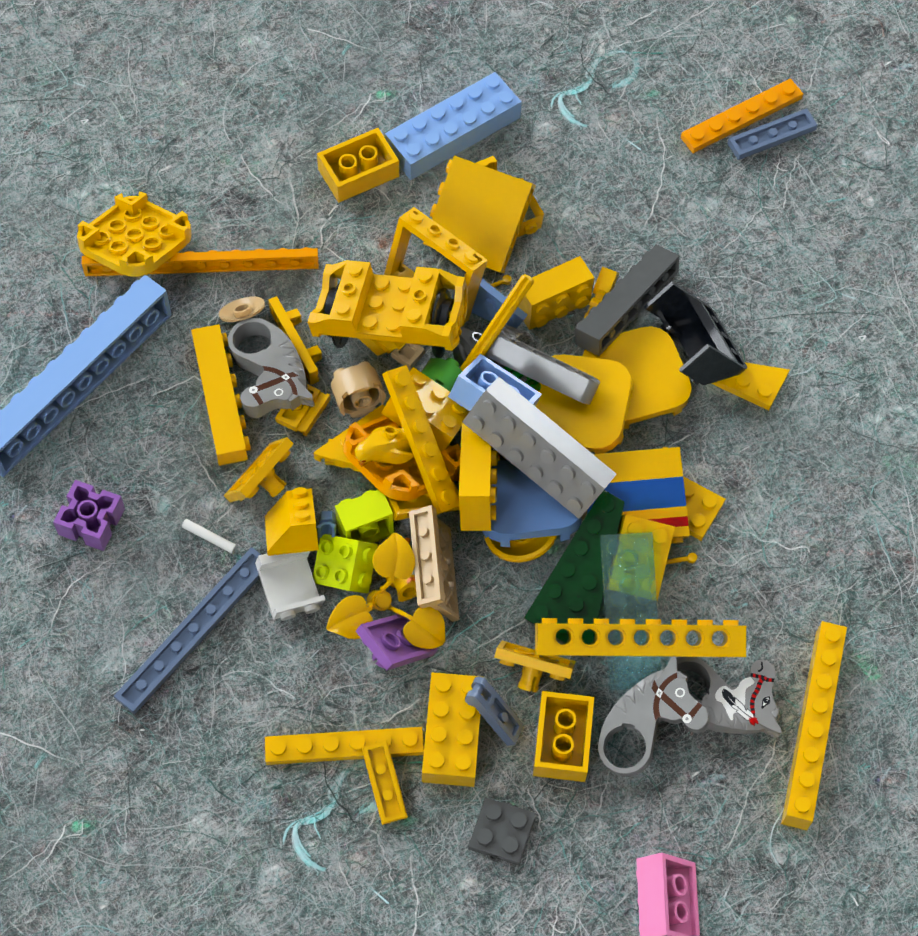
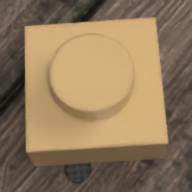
M406 343L401 349H394L391 356L402 365H407L408 369L411 370L425 354V349L418 344Z

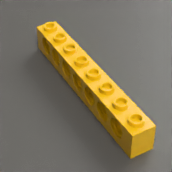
M542 618V623H535V655L746 657V626L739 625V620H723V625H713V620H697V625H687V620L671 619V624H661V619H645V624H635V619H620V624H609V619H594V624H583V618H568V623H557V618ZM561 629H565L569 634V639L565 644H559L556 640V633ZM588 629L592 630L595 634V639L591 644H585L582 640L583 632ZM612 630L619 631L621 635L620 641L615 645H612L608 640V634ZM639 630H643L647 637L642 645H638L634 640V635ZM665 630L672 634V641L668 645L662 644L660 640V635ZM693 630L698 635V641L694 645H689L686 641V636L688 632ZM716 631H720L724 636L723 642L718 646L712 641V636Z

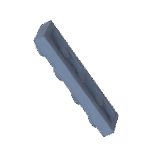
M806 108L730 137L727 144L736 158L740 160L813 132L817 129L818 125Z

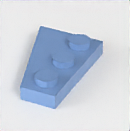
M482 278L472 313L491 322L506 300V297ZM517 307L506 325L517 329L527 314Z

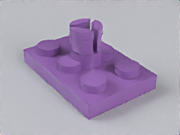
M399 614L361 624L356 630L364 645L373 653V661L378 660L375 664L385 668L386 671L432 657L438 650L437 648L423 649L410 644L403 634V628L410 620Z

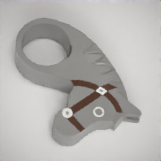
M249 318L233 326L228 335V345L234 362L240 368L259 376L256 380V385L246 388L240 396L244 412L248 417L259 418L279 408L291 409L293 411L301 404L311 407L315 406L313 396L307 390V379L299 354L291 340L281 329L260 318ZM260 335L267 337L271 341L270 346L266 350L263 349L257 353L247 354L237 350L239 344L250 336Z
M675 656L671 658L664 670L645 677L627 691L607 715L601 728L598 751L602 762L612 773L622 777H632L642 773L649 766L653 757L658 724L661 721L671 724L683 723L693 733H702L708 727V712L689 693L688 677L678 671V662ZM624 728H627L626 730H636L645 739L646 743L644 757L638 764L630 768L614 766L608 761L606 755V746L609 739L615 733L624 730Z

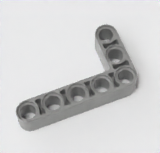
M504 326L486 353V357L584 404H591L600 384L597 378L520 342L523 333L514 327Z

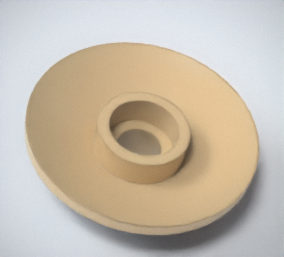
M251 296L234 300L219 311V317L225 322H240L252 318L264 309V299Z

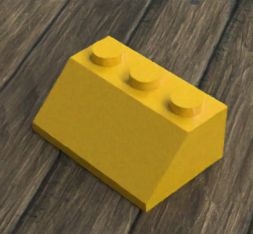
M298 487L291 491H286L265 515L268 556L319 550L312 488Z

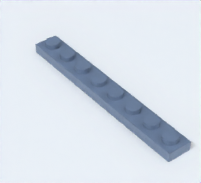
M251 547L120 688L114 695L116 701L134 715L259 580L260 576L255 564L258 556L261 555L258 551Z

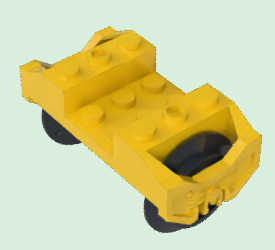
M346 260L333 265L326 264L316 308L310 312L307 323L313 337L327 335L332 338L333 344L337 348H343L350 337L428 345L432 347L433 355L436 358H442L446 350L453 351L459 344V335L462 333L460 327L464 326V320L467 316L469 291L465 277L456 276L442 269L416 267L414 277L409 278L373 274L370 262ZM448 289H455L454 299L451 298Z

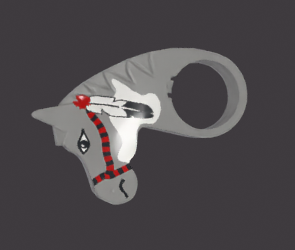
M680 657L677 659L678 671L691 670L696 672L703 678L706 684L707 694L701 698V701L697 700L708 712L709 725L706 729L730 734L764 732L775 738L780 736L782 730L775 720L779 708L776 707L775 701L772 698V687L776 672L770 662L765 660L754 662L747 674V678L743 679L737 687L732 688L703 660L696 657Z

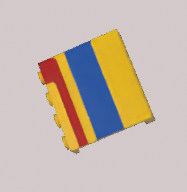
M680 447L593 454L616 473V476L604 490L625 502L622 515L626 514L674 526L671 544L683 543V539L690 536ZM593 502L592 505L586 510V513H587V514H588V512L590 511L591 507L593 506L594 502Z

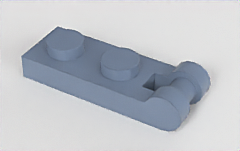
M475 677L471 685L472 690L468 691L465 697L466 703L477 709L507 746L515 745L524 724L485 678Z

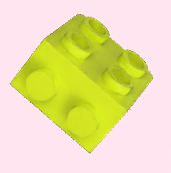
M328 534L322 535V538L319 539V550H317L313 572L315 584L369 594L373 573V555L378 544L338 536L332 537V535Z

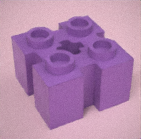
M75 480L66 496L69 506L62 505L53 521L58 535L77 541L79 536L83 537L85 545L104 551L112 536L110 524L117 526L125 510L120 495L106 490H102L99 495L95 492L94 486Z

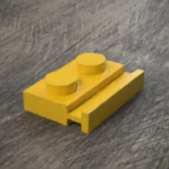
M307 384V390L313 396L314 407L301 404L293 411L281 408L275 417L276 423L295 432L299 431L304 436L308 435L331 400L330 394H324L321 390Z

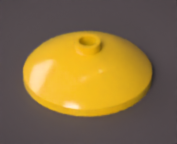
M484 536L488 548L495 556L515 563L531 561L542 556L552 547L557 536L510 540V547H500V542L494 541L489 537L485 538Z

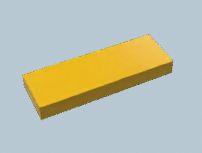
M387 740L362 746L361 749L381 824L385 825L408 818Z

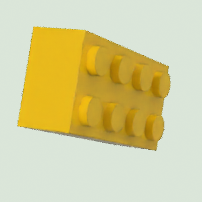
M462 423L459 478L461 531H491V520H496V505H492V503L497 502V487H492V484L497 483V468H493V466L498 465V451L493 450L492 446L464 423Z
M431 672L422 783L474 787L480 713L475 707L466 703L465 697L468 691L472 690L471 685L474 678L481 676Z

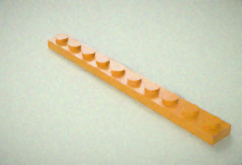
M318 248L186 251L184 253H176L149 274L319 269ZM82 256L81 264L85 276L123 275L87 256Z

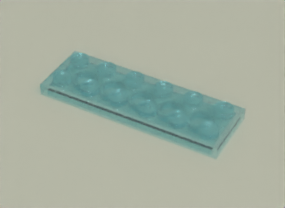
M652 532L600 535L605 619H609V624H620V619H635V624H645V619H658ZM612 630L608 634V640L612 645L617 644L621 639V635L617 630ZM643 630L635 633L634 640L638 645H642L646 641V633ZM607 656L610 690L631 689L645 677L661 670L660 656Z

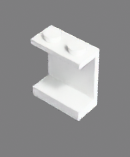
M310 551L268 556L266 553L258 556L255 564L273 620L281 618L282 621L294 618L296 613L303 611L306 614L314 613L320 610V607L323 605L325 597L318 594L307 560Z

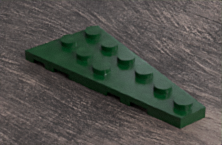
M605 490L597 497L525 615V620L535 625V623H542V618H557V623H568V618H583V624H594V619H599L625 502ZM561 629L556 633V638L566 643L569 639V634L565 629ZM590 629L583 632L582 640L585 644H591L594 641V632Z

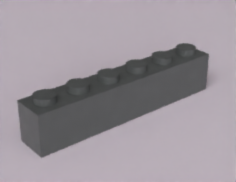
M657 244L650 251H646L642 259L630 268L629 273L623 279L618 280L611 292H607L602 301L590 310L587 317L577 323L574 330L575 345L600 356L639 315L644 306L679 272V255Z

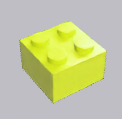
M379 490L366 491L362 496L354 499H344L338 505H335L336 526L340 536L343 538L374 543L390 537L394 533L393 512L386 496Z

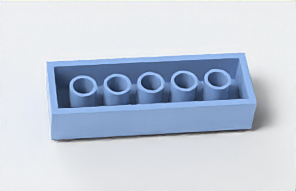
M494 72L385 133V139L397 156L399 167L412 180L518 120L521 115L522 101L500 76Z

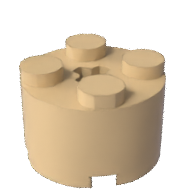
M364 361L346 369L339 368L333 373L334 378L331 382V389L341 414H350L352 418L363 417L375 410L376 405L380 402L381 404L385 402V391L376 369L369 362Z

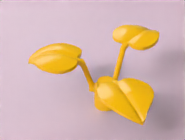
M392 533L388 539L378 546L372 561L378 575L390 577V579L380 586V590H373L368 594L367 604L365 599L359 595H351L341 600L332 611L326 629L348 639H360L356 630L361 624L373 621L369 612L372 609L378 611L388 609L410 620L403 628V634L410 644L423 649L440 647L445 642V622L438 610L432 607L423 609L419 607L412 616L391 605L392 598L386 592V589L394 582L395 577L398 579L409 578L415 567V557L409 543L398 533Z

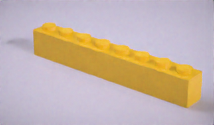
M822 621L816 631L781 824L808 830L813 822L847 631L845 626Z

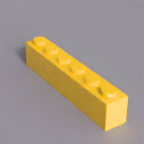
M220 324L191 329L218 464L221 466L248 460L246 451L251 450L249 437H243L242 430L246 429L244 415H239L238 409L242 408L240 395H234L233 388L237 387L235 373L230 374L229 367H233L231 353H225L224 347L229 346L226 332L221 333Z

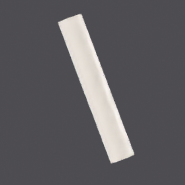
M185 519L182 524V528L231 554L237 548L236 544L188 519Z

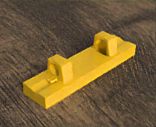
M277 296L268 299L270 313L278 328L287 335L295 346L309 384L313 385L319 382L318 369L315 363L322 359V352L318 345L306 349L294 326L302 322L300 312L297 308L286 312Z

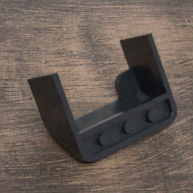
M671 281L644 306L647 311L660 318L663 323L661 327L665 332L678 337L690 358L679 370L684 375L690 377L695 384H711L738 376L747 369L744 360L714 310Z

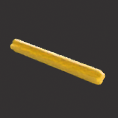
M524 274L520 277L461 365L460 369L462 371L480 354L486 355L533 285L534 280L529 275Z

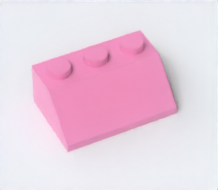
M665 853L637 858L636 876L638 882L637 901L639 906L640 936H700L696 863Z

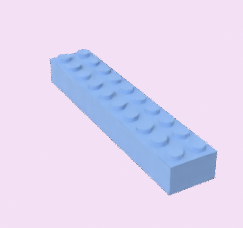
M144 275L140 280H136L123 296H119L106 312H102L98 316L97 321L89 328H85L78 339L72 344H68L60 356L50 361L41 374L33 377L28 386L20 393L15 394L10 403L0 410V476L4 477L172 315L167 291L147 275Z

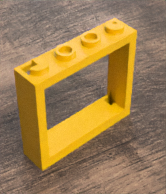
M413 207L399 217L384 275L414 277L415 272L403 264L410 236L413 233L466 272L465 279L469 291L467 316L464 320V323H466L470 318L488 260Z

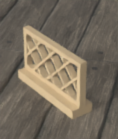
M432 505L409 511L412 550L415 557L414 573L417 605L422 609L432 607L452 622L458 621L460 619L450 527L437 518L436 508Z

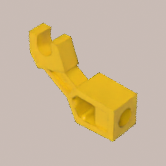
M602 266L593 289V293L596 295L591 299L589 309L585 313L584 318L587 317L594 306L596 307L602 301L604 295L607 292L610 293L614 288L619 276L618 272Z

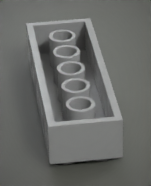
M500 377L485 390L462 421L578 519L581 518L616 476L613 470Z

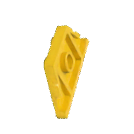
M383 404L356 423L361 426L384 416L381 412L385 406ZM349 428L314 452V459L321 462L323 458L334 461L335 466L351 468L353 471L360 472L343 452V443Z

